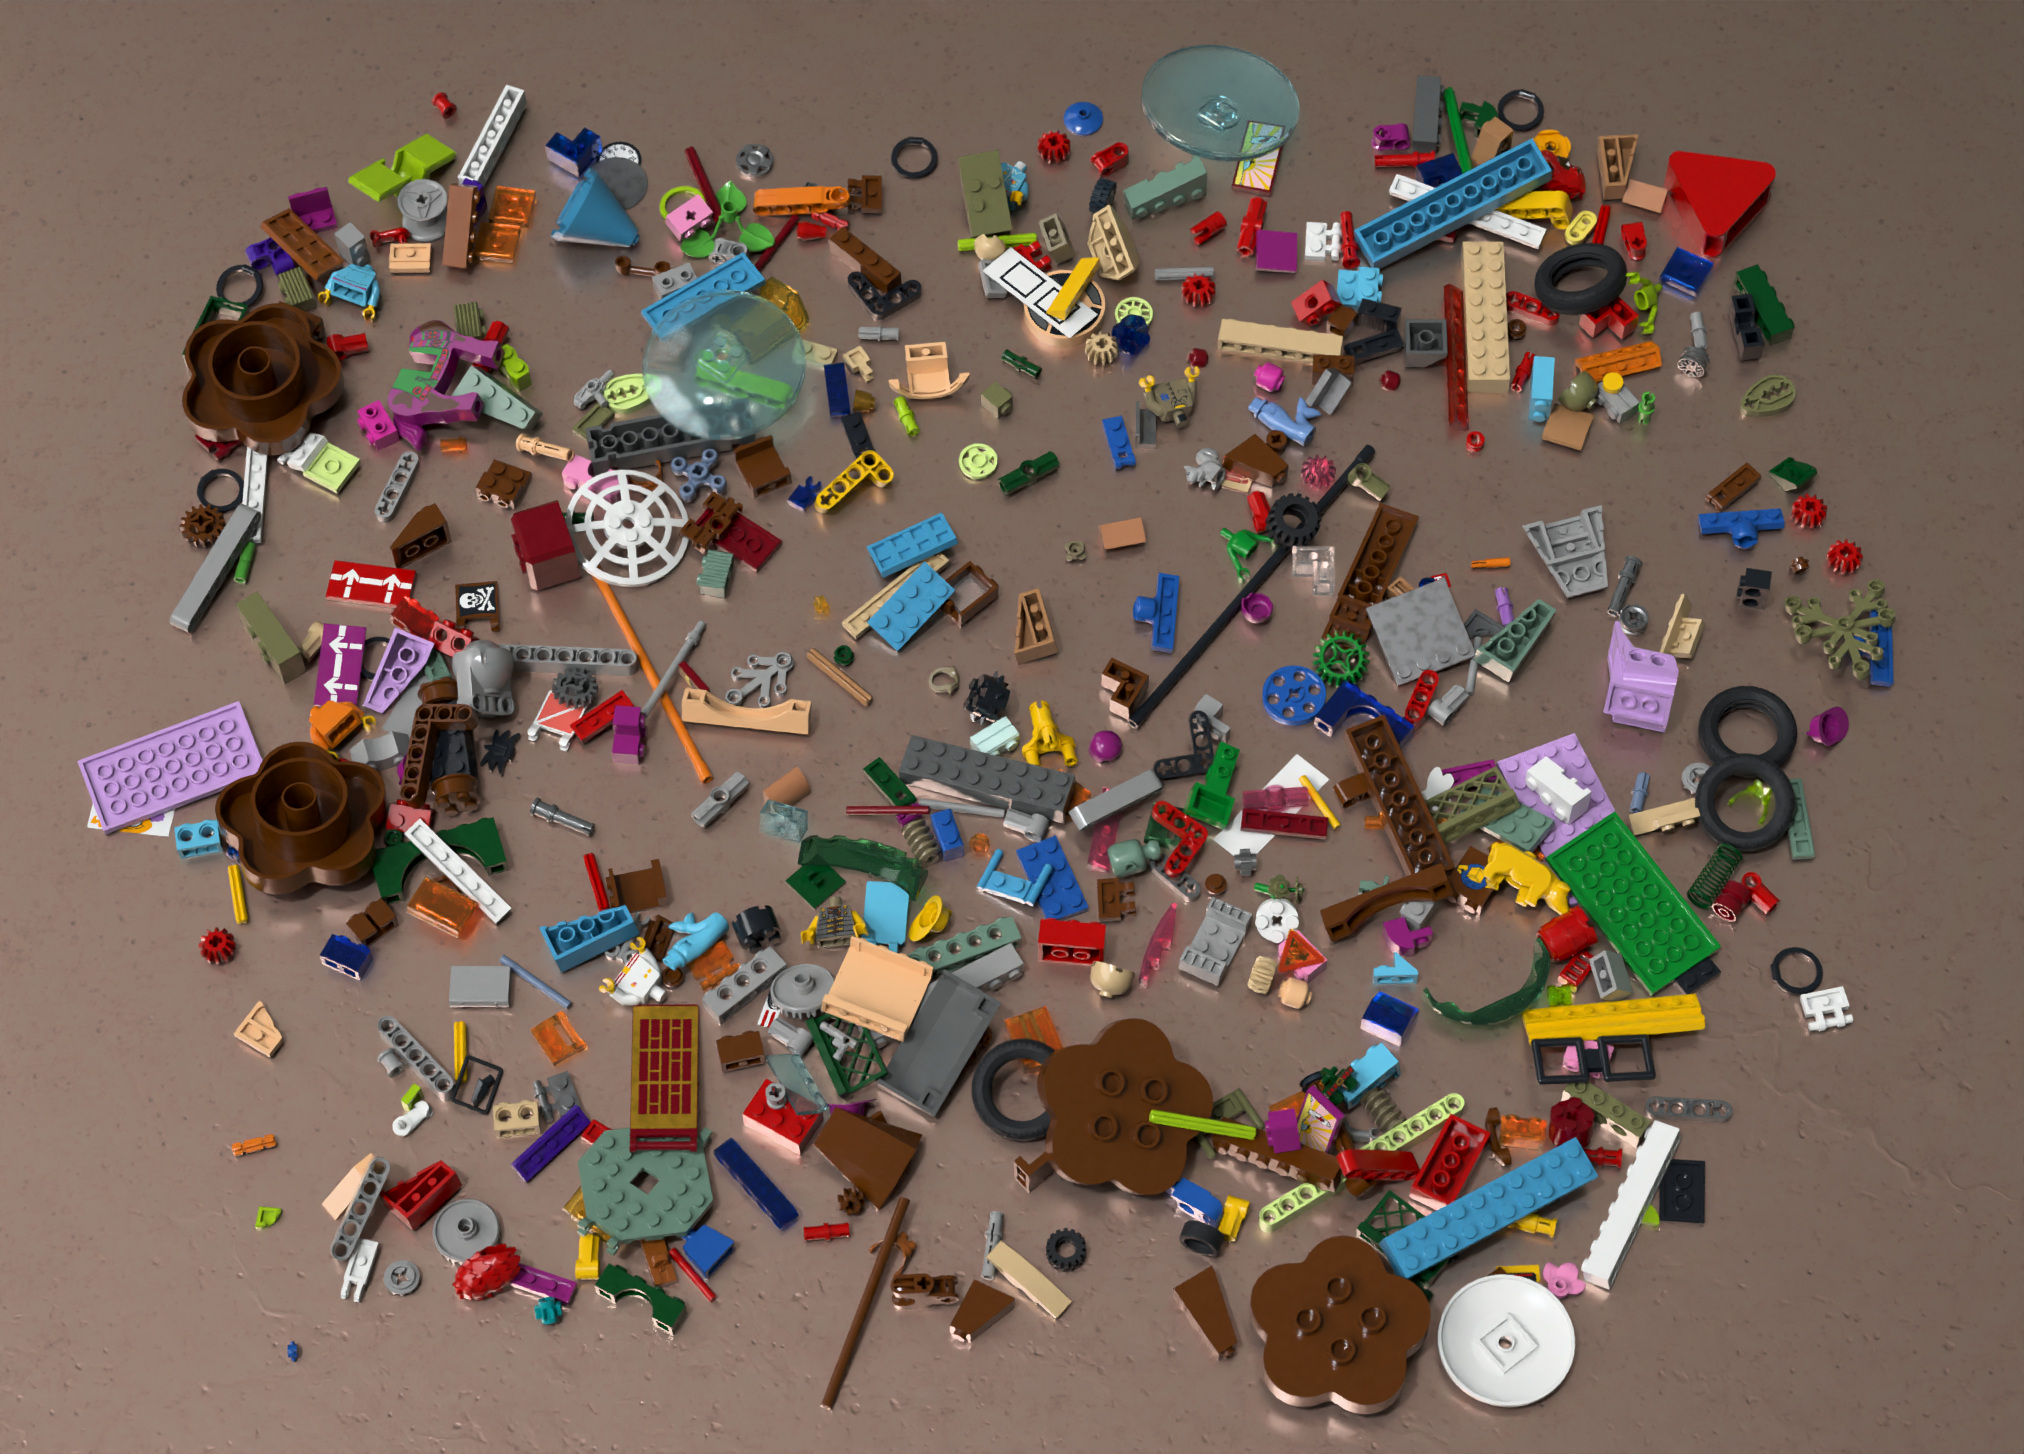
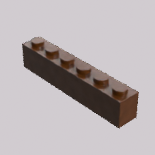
M1224 1116L1221 1119L1224 1122L1246 1125ZM1257 1128L1256 1136L1253 1140L1215 1133L1211 1137L1213 1149L1220 1154L1234 1156L1240 1161H1248L1262 1169L1267 1168L1276 1171L1279 1175L1290 1176L1301 1183L1315 1185L1324 1191L1329 1190L1335 1193L1344 1176L1336 1156L1300 1144L1301 1149L1274 1153L1273 1146L1268 1145L1266 1131Z

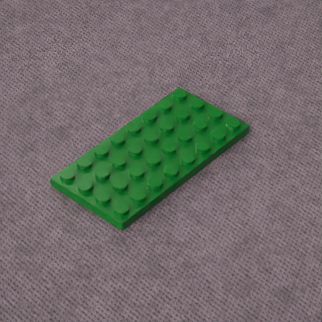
M1615 811L1546 857L1545 861L1561 881L1569 885L1571 889L1569 892L1615 951L1622 955L1623 961L1651 996L1720 950L1721 945Z

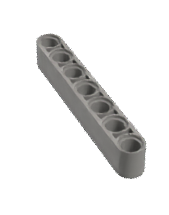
M244 504L238 505L170 618L171 625L188 633L195 629L257 527L261 518V512Z
M498 645L500 648L510 650L513 656V671L565 673V669L572 672L573 668H576L577 672L584 669V674L591 672L592 675L632 676L638 671L636 653L629 649ZM606 660H610V661H611V662H609V663H603V662L606 661ZM627 661H631V662H632V663H630V664H624V663L627 662Z

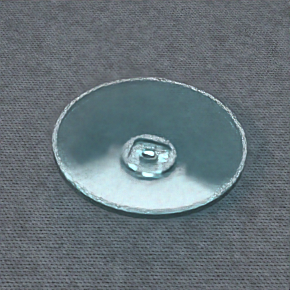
M1197 45L1173 51L1163 56L1149 69L1142 85L1141 104L1143 112L1152 128L1173 146L1206 159L1245 161L1270 154L1289 140L1296 128L1299 117V100L1288 78L1267 60L1250 52L1229 46Z

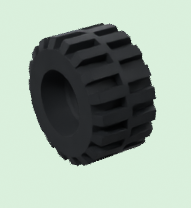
M1289 493L1287 497L1283 495L1279 500L1277 499L1265 521L1267 524L1265 527L1266 532H1270L1268 537L1274 539L1273 543L1276 546L1278 543L1282 545L1281 548L1284 550L1286 547H1289V551H1294L1295 548L1301 550L1304 546L1307 547L1313 541L1321 526L1322 519L1319 516V508L1315 509L1316 503L1314 501L1311 503L1309 501L1310 498L1307 496L1302 498V494L1299 493L1296 496L1293 493ZM1283 516H1296L1301 520L1303 528L1294 529L1289 527L1285 523Z

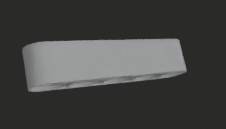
M1150 769L1076 806L1069 811V815L1079 831H1083L1155 795L1164 786L1155 771Z
M392 1016L380 1018L377 1027L382 1040L395 1050L397 1056L441 1101H450L455 1087L450 1075ZM387 1027H393L391 1031H384ZM400 1042H407L404 1046H398ZM415 1056H421L418 1061L412 1060ZM429 1071H436L431 1076L426 1075ZM445 1085L450 1086L447 1090H440Z
M377 1156L369 1161L330 1244V1253L337 1260H346L351 1255L388 1176L390 1164L383 1157ZM377 1161H382L385 1165L381 1173H375L373 1170V1165ZM367 1182H374L375 1190L370 1194L365 1193L364 1185ZM359 1202L364 1203L366 1206L362 1214L354 1212V1206ZM348 1223L356 1225V1231L352 1235H347L344 1232V1228ZM338 1244H345L346 1252L340 1256L336 1255L335 1247Z

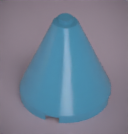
M589 167L583 175L588 179L586 181L583 179L575 187L556 222L560 228L559 230L553 229L551 238L559 242L630 247L631 244L635 245L640 237L637 234L638 228L598 171Z

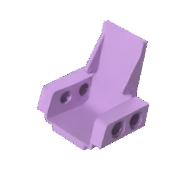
M1615 621L1607 656L1610 683L1603 713L1611 714L1612 722L1665 732L1679 673L1675 657L1670 654L1634 647L1621 630L1620 622Z

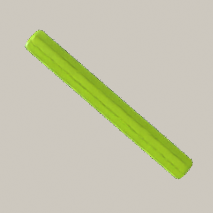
M1151 1110L1149 1114V1121L1156 1124L1251 1140L1256 1136V1128L1254 1126L1159 1110Z

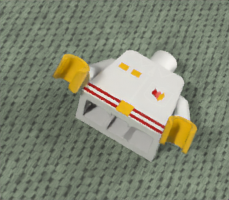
M636 937L640 942V946L636 947L631 942L630 947L632 950H638L639 955L635 953L614 982L610 978L603 979L608 988L601 985L599 986V991L602 993L609 992V995L621 1005H647L651 998L661 1003L667 996V991L660 987L662 984V971L649 949L644 948L645 940L642 937Z

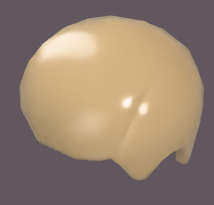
M982 234L974 241V249L980 260H996L1006 251L1004 241L1000 240L996 235L992 238H987L986 235Z

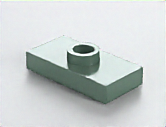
M433 648L427 663L423 667L429 682L440 680L443 677L452 678L440 651Z

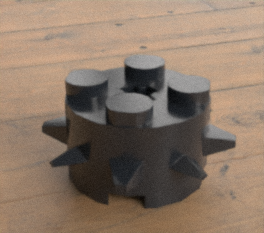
M998 671L994 673L993 677L982 674L978 679L973 678L969 684V690L971 691L963 707L968 713L974 715L975 722L980 719V726L983 725L985 720L989 722L997 721L999 717L996 715L1000 709L1005 710L1010 690L1006 689L1009 684L1004 682V676L998 677Z

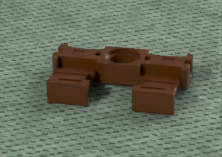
M713 491L702 505L704 511L709 507V509H713L714 513L704 525V530L703 526L698 527L694 524L695 521L690 518L679 531V537L685 536L692 541V547L703 554H707V547L715 538L719 540L730 528L731 519L738 511L742 513L743 505L739 502L737 504L734 503L735 499L732 497H728L726 503L725 498ZM720 522L723 524V528L719 530L714 529L712 524Z

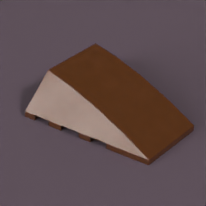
M835 1107L813 1146L859 1192L863 1191L864 1197L879 1210L916 1151L922 1134Z

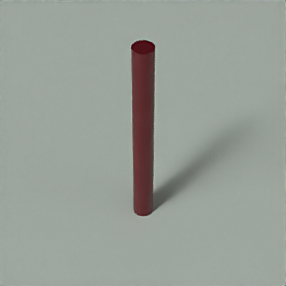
M793 214L775 237L774 245L767 248L754 266L758 271L763 268L799 221L797 215Z
M930 806L846 807L847 815L930 814L931 812Z

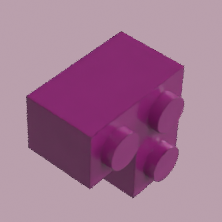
M615 705L613 718L614 741L612 748L614 763L639 765L640 757H644L645 745L642 744V740L647 737V725H645L646 718L642 715L641 707Z

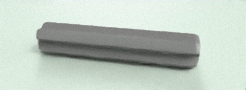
M1214 267L1156 268L1154 271L1155 280H1184L1187 276L1193 278L1194 273L1197 276H1201L1204 273L1205 278L1209 276L1211 279L1214 278Z

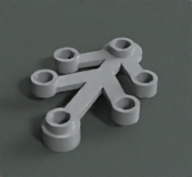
M779 652L775 657L750 655L747 658V663L751 669L734 667L731 670V677L734 681H741L743 678L754 679L740 690H728L725 698L727 703L740 706L743 698L761 685L758 706L760 708L770 707L771 677L778 672V680L774 686V692L778 697L785 696L787 694V687L785 685L786 673L793 668V657L787 652ZM752 660H757V663L752 664L750 662ZM783 661L787 662V664L781 665L780 663ZM760 665L770 666L766 670H754ZM736 672L741 673L739 676L734 675ZM778 688L784 689L782 692L777 691ZM734 698L738 699V701L732 702L731 700ZM763 700L768 701L766 704L761 703Z

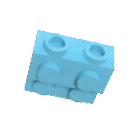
M1359 267V271L1339 270L1337 295L1341 304L1358 310L1362 298L1381 302L1382 291H1378V286H1382L1383 274H1379V268Z

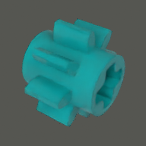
M554 1297L539 1299L538 1305L534 1306L536 1320L541 1319L543 1324L557 1322L558 1316L562 1315L561 1302H555Z

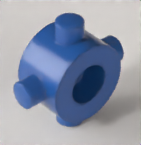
M291 1341L290 1345H288V1358H291V1361H296V1358L299 1356L298 1344H295V1341Z

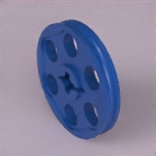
M1285 666L1274 671L1266 679L1262 691V701L1266 712L1274 720L1285 725L1299 726L1313 721L1321 714L1326 702V689L1322 679L1314 671L1302 666ZM1296 674H1303L1305 680L1298 682L1294 679V676ZM1281 678L1285 681V684L1276 686L1273 681ZM1317 687L1321 692L1317 695H1312L1309 693V689ZM1290 693H1292L1293 695L1297 693L1298 698H1296L1295 696L1290 698ZM1275 696L1280 701L1277 704H1270L1268 698ZM1306 705H1312L1315 711L1307 713L1303 708ZM1285 710H1292L1295 714L1287 718L1283 715V712Z

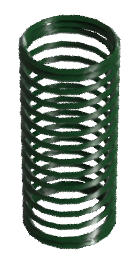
M1719 844L1712 857H1710L1705 867L1697 876V879H1695V882L1687 891V897L1694 905L1703 909L1711 908L1715 898L1718 897L1730 876H1732L1743 860L1740 851L1730 844ZM1720 847H1726L1733 850L1739 856L1740 860L1732 852L1725 849H1721ZM1723 851H1725V852L1731 854V855L1734 856L1737 860L1732 859L1730 856L1724 854ZM1719 859L1724 860L1725 862H1727L1728 864H1730L1731 867H1729V866H1727L1726 864L1722 863ZM1716 862L1722 864L1723 866H1725L1726 868H1728V870H1725L1724 868H1722L1721 866H1719ZM1714 866L1720 868V869L1723 870L1726 874L1720 872V871L1717 870ZM1712 870L1717 871V872L1720 873L1724 878L1718 876V875L1715 874ZM1709 873L1718 877L1722 882L1713 878ZM1707 877L1713 879V880L1716 881L1719 885L1714 884V883L1711 882ZM1705 881L1711 883V884L1714 885L1717 889L1712 888V887L1709 886ZM1702 884L1712 889L1714 893L1707 890ZM1699 888L1707 891L1711 896L1705 894ZM1692 892L1696 893L1701 899L1707 901L1709 904L1703 903L1700 900H1698Z

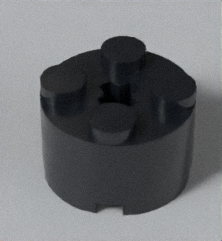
M764 905L765 909H759L758 906L746 909L736 916V922L732 921V926L741 948L749 950L751 954L758 953L762 950V947L776 944L782 939L780 936L782 933L773 908L769 905Z

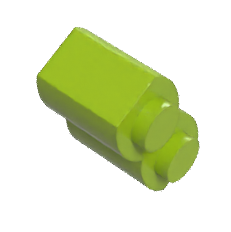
M506 344L502 346L505 354L498 370L509 379L510 385L516 391L521 392L532 385L529 368L522 359L518 358L515 349Z

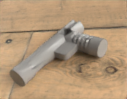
M825 1021L820 1024L821 1030L834 1037L832 1044L838 1047L833 1055V1058L840 1061L849 1047L853 1049L858 1047L859 1042Z

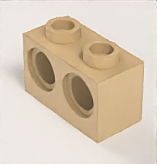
M523 1100L520 1103L514 1104L503 1102L493 1106L494 1131L497 1139L541 1134L540 1111L537 1101ZM527 1114L533 1115L530 1119H523ZM503 1117H511L507 1122L501 1121Z

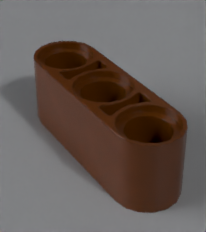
M1360 774L1342 780L1333 787V791L1342 808H1348L1370 798Z

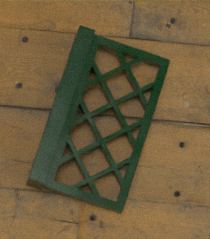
M828 1013L817 1019L812 1017L805 1022L839 1097L848 1101L853 1098L854 1093L889 1074L869 1029L862 1027L863 1032L860 1039L852 1037L859 1042V1045L856 1048L855 1054L848 1051L845 1052L846 1055L853 1056L850 1068L842 1065V1059L838 1061L833 1058L834 1053L837 1051V1048H834L832 1044L834 1037H830L828 1033L821 1030L820 1024L830 1018L836 1019L834 1027L839 1029L841 1021L850 1023L847 1035L852 1037L854 1026L857 1024ZM863 1043L871 1047L869 1057L859 1055ZM858 1058L867 1061L863 1072L854 1070ZM872 1062L879 1064L881 1069L875 1075L868 1074ZM852 1074L862 1075L859 1084L852 1087L850 1083Z
M1389 1190L1365 1221L1358 1225L1356 1233L1357 1236L1385 1256L1379 1243L1389 1236V1231L1401 1230L1408 1226L1403 1224L1402 1214H1413L1416 1216V1221L1425 1216ZM1390 1198L1398 1203L1399 1211H1385V1204ZM1400 1215L1401 1226L1388 1227L1386 1216ZM1384 1217L1385 1228L1376 1229L1370 1225V1222L1374 1218ZM1450 1258L1439 1263L1433 1271L1429 1268L1414 1276V1278L1429 1288L1434 1282V1278Z

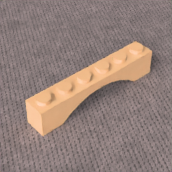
M685 688L682 699V721L808 734L811 725L812 701L790 699L773 707L746 708L724 702L707 690Z

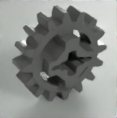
M573 668L572 672L565 669L564 675L558 673V678L553 679L552 693H554V699H559L560 705L566 703V708H569L570 705H574L575 709H577L578 705L584 708L586 707V702L592 704L593 698H597L598 692L596 677L591 678V672L584 674V669H581L580 672H577L576 668Z

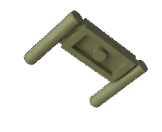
M1240 1088L1213 1103L1210 1116L1212 1120L1221 1121L1223 1116L1234 1119L1245 1111L1257 1129L1263 1130L1265 1128V1124ZM1201 1131L1194 1137L1206 1155L1213 1159L1216 1157V1152L1204 1136V1134L1206 1135L1209 1132Z

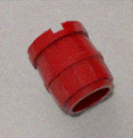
M1579 906L1568 909V912L1558 917H1553L1536 932L1541 948L1553 963L1574 957L1586 947L1590 948L1598 943L1593 926L1590 928L1587 922L1589 919Z

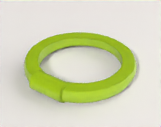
M689 186L673 188L662 197L659 204L660 213L666 220L668 215L666 204L676 194L689 193L694 196L699 194L706 203L703 194L696 188Z

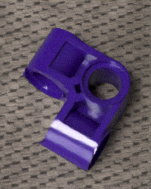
M271 237L251 244L245 249L251 267L257 270L272 265L276 276H279L280 273L295 269L291 256Z

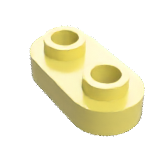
M1591 211L1580 212L1566 229V242L1570 245L1582 244L1596 227V215Z

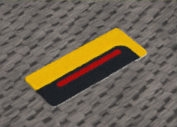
M1539 1265L1496 1267V1269L1502 1267L1507 1275L1524 1277L1534 1282L1541 1281Z

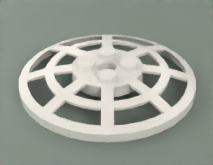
M615 470L597 475L577 490L567 508L565 522L575 548L578 564L589 574L608 584L621 587H637L656 582L667 576L678 565L687 548L688 538L683 536L680 548L674 557L665 549L671 536L672 527L682 528L688 522V516L676 493L667 484L649 474L634 470ZM626 475L647 479L657 484L658 487L651 492L641 486L628 484ZM618 476L619 485L606 488L599 494H595L587 489L600 479ZM629 490L645 494L647 498L642 503L630 500ZM620 491L621 501L613 505L603 499V497L610 493ZM665 491L677 503L682 519L670 517L667 507L659 498ZM582 495L591 501L586 511L585 523L572 525L574 507ZM654 502L657 503L664 518H653L648 508ZM596 505L606 511L604 520L591 522L592 512ZM629 520L634 524V527L630 529L625 528L623 522ZM653 526H665V534L661 543L651 536ZM592 530H604L608 540L603 546L595 539ZM586 531L590 544L597 551L590 562L578 549L573 533ZM645 543L654 549L645 556L638 558L636 556V548ZM614 545L627 549L628 558L618 557L609 551ZM658 555L668 563L664 568L653 574L638 577L637 565L649 562ZM603 558L617 564L629 565V578L608 574L598 569L597 566Z

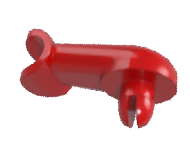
M403 227L383 232L376 230L370 232V239L373 241L372 244L375 248L382 246L384 242L395 241L403 244V242L407 244V239L410 237L409 230Z

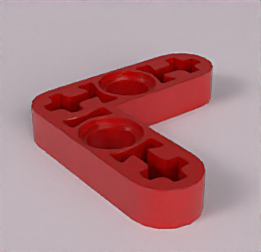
M1158 801L1154 804L1151 811L1153 819L1182 838L1164 866V871L1168 876L1177 878L1182 875L1204 845L1208 832L1204 826L1170 803ZM1164 809L1165 813H1162V815L1158 813L1159 810ZM1173 814L1171 820L1168 821V818L1170 817V815ZM1176 819L1183 820L1185 827H1176L1174 821ZM1188 827H1192L1191 830H1189V832L1186 833ZM1200 833L1201 836L1196 839L1194 835ZM1188 847L1191 849L1192 854L1189 856L1183 855L1180 849ZM1177 859H1179L1181 862L1179 863L1178 868L1173 870L1171 868L1172 865H1174Z

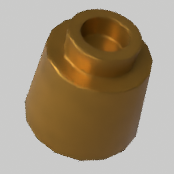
M856 389L852 412H869L870 409H874L875 397H871L872 393Z

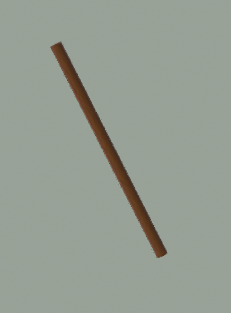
M899 1198L820 1406L831 1410L908 1209L910 1200L907 1198Z

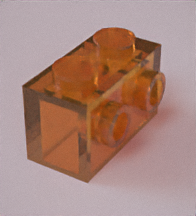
M1514 1114L1502 1115L1499 1129V1145L1501 1147L1543 1151L1546 1120H1541L1538 1117L1520 1118Z

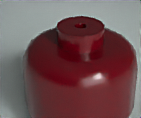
M1198 348L1192 349L1187 354V361L1190 362V366L1193 368L1195 366L1198 368L1205 367L1208 363L1207 351Z
M1391 370L1385 371L1379 377V382H1381L1383 389L1394 391L1400 385V375Z

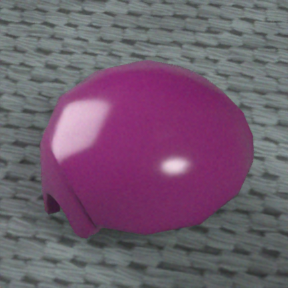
M1251 592L1246 598L1243 597L1241 612L1245 619L1251 623H1262L1272 615L1273 603L1268 596L1262 593Z
M1103 730L1097 732L1089 742L1088 751L1090 757L1099 763L1103 761L1112 762L1121 754L1123 744L1121 738L1116 733Z

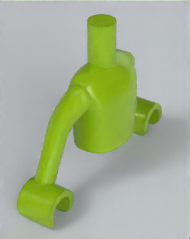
M1638 272L1626 273V277L1629 276L1630 278L1629 283H1627L1628 285L1643 284L1634 293V301L1640 310H1646L1650 307L1651 312L1648 321L1641 322L1639 326L1644 327L1642 335L1653 333L1655 328L1653 322L1658 311L1657 294L1663 287L1661 284L1654 286L1650 279L1640 277Z

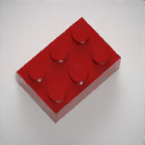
M1055 918L1040 920L1038 961L1092 966L1093 961L1104 963L1106 947L1105 924L1095 921L1090 923H1082L1077 920L1059 921Z
M765 1079L742 1113L744 1124L801 1155L824 1121L823 1110L786 1089L787 1101L784 1107L778 1110L770 1108L767 1104L765 1091L767 1086L773 1082Z

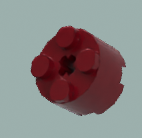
M1571 1097L1569 1100L1558 1102L1552 1106L1548 1134L1551 1142L1558 1147L1576 1137L1582 1148L1589 1145L1593 1136L1595 1114L1591 1107L1577 1097Z

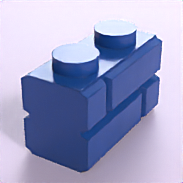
M951 809L931 814V827L938 846L941 848L944 862L965 856L962 838H960Z

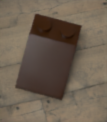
M436 503L425 506L417 512L390 546L395 568L402 569L452 542L447 520Z

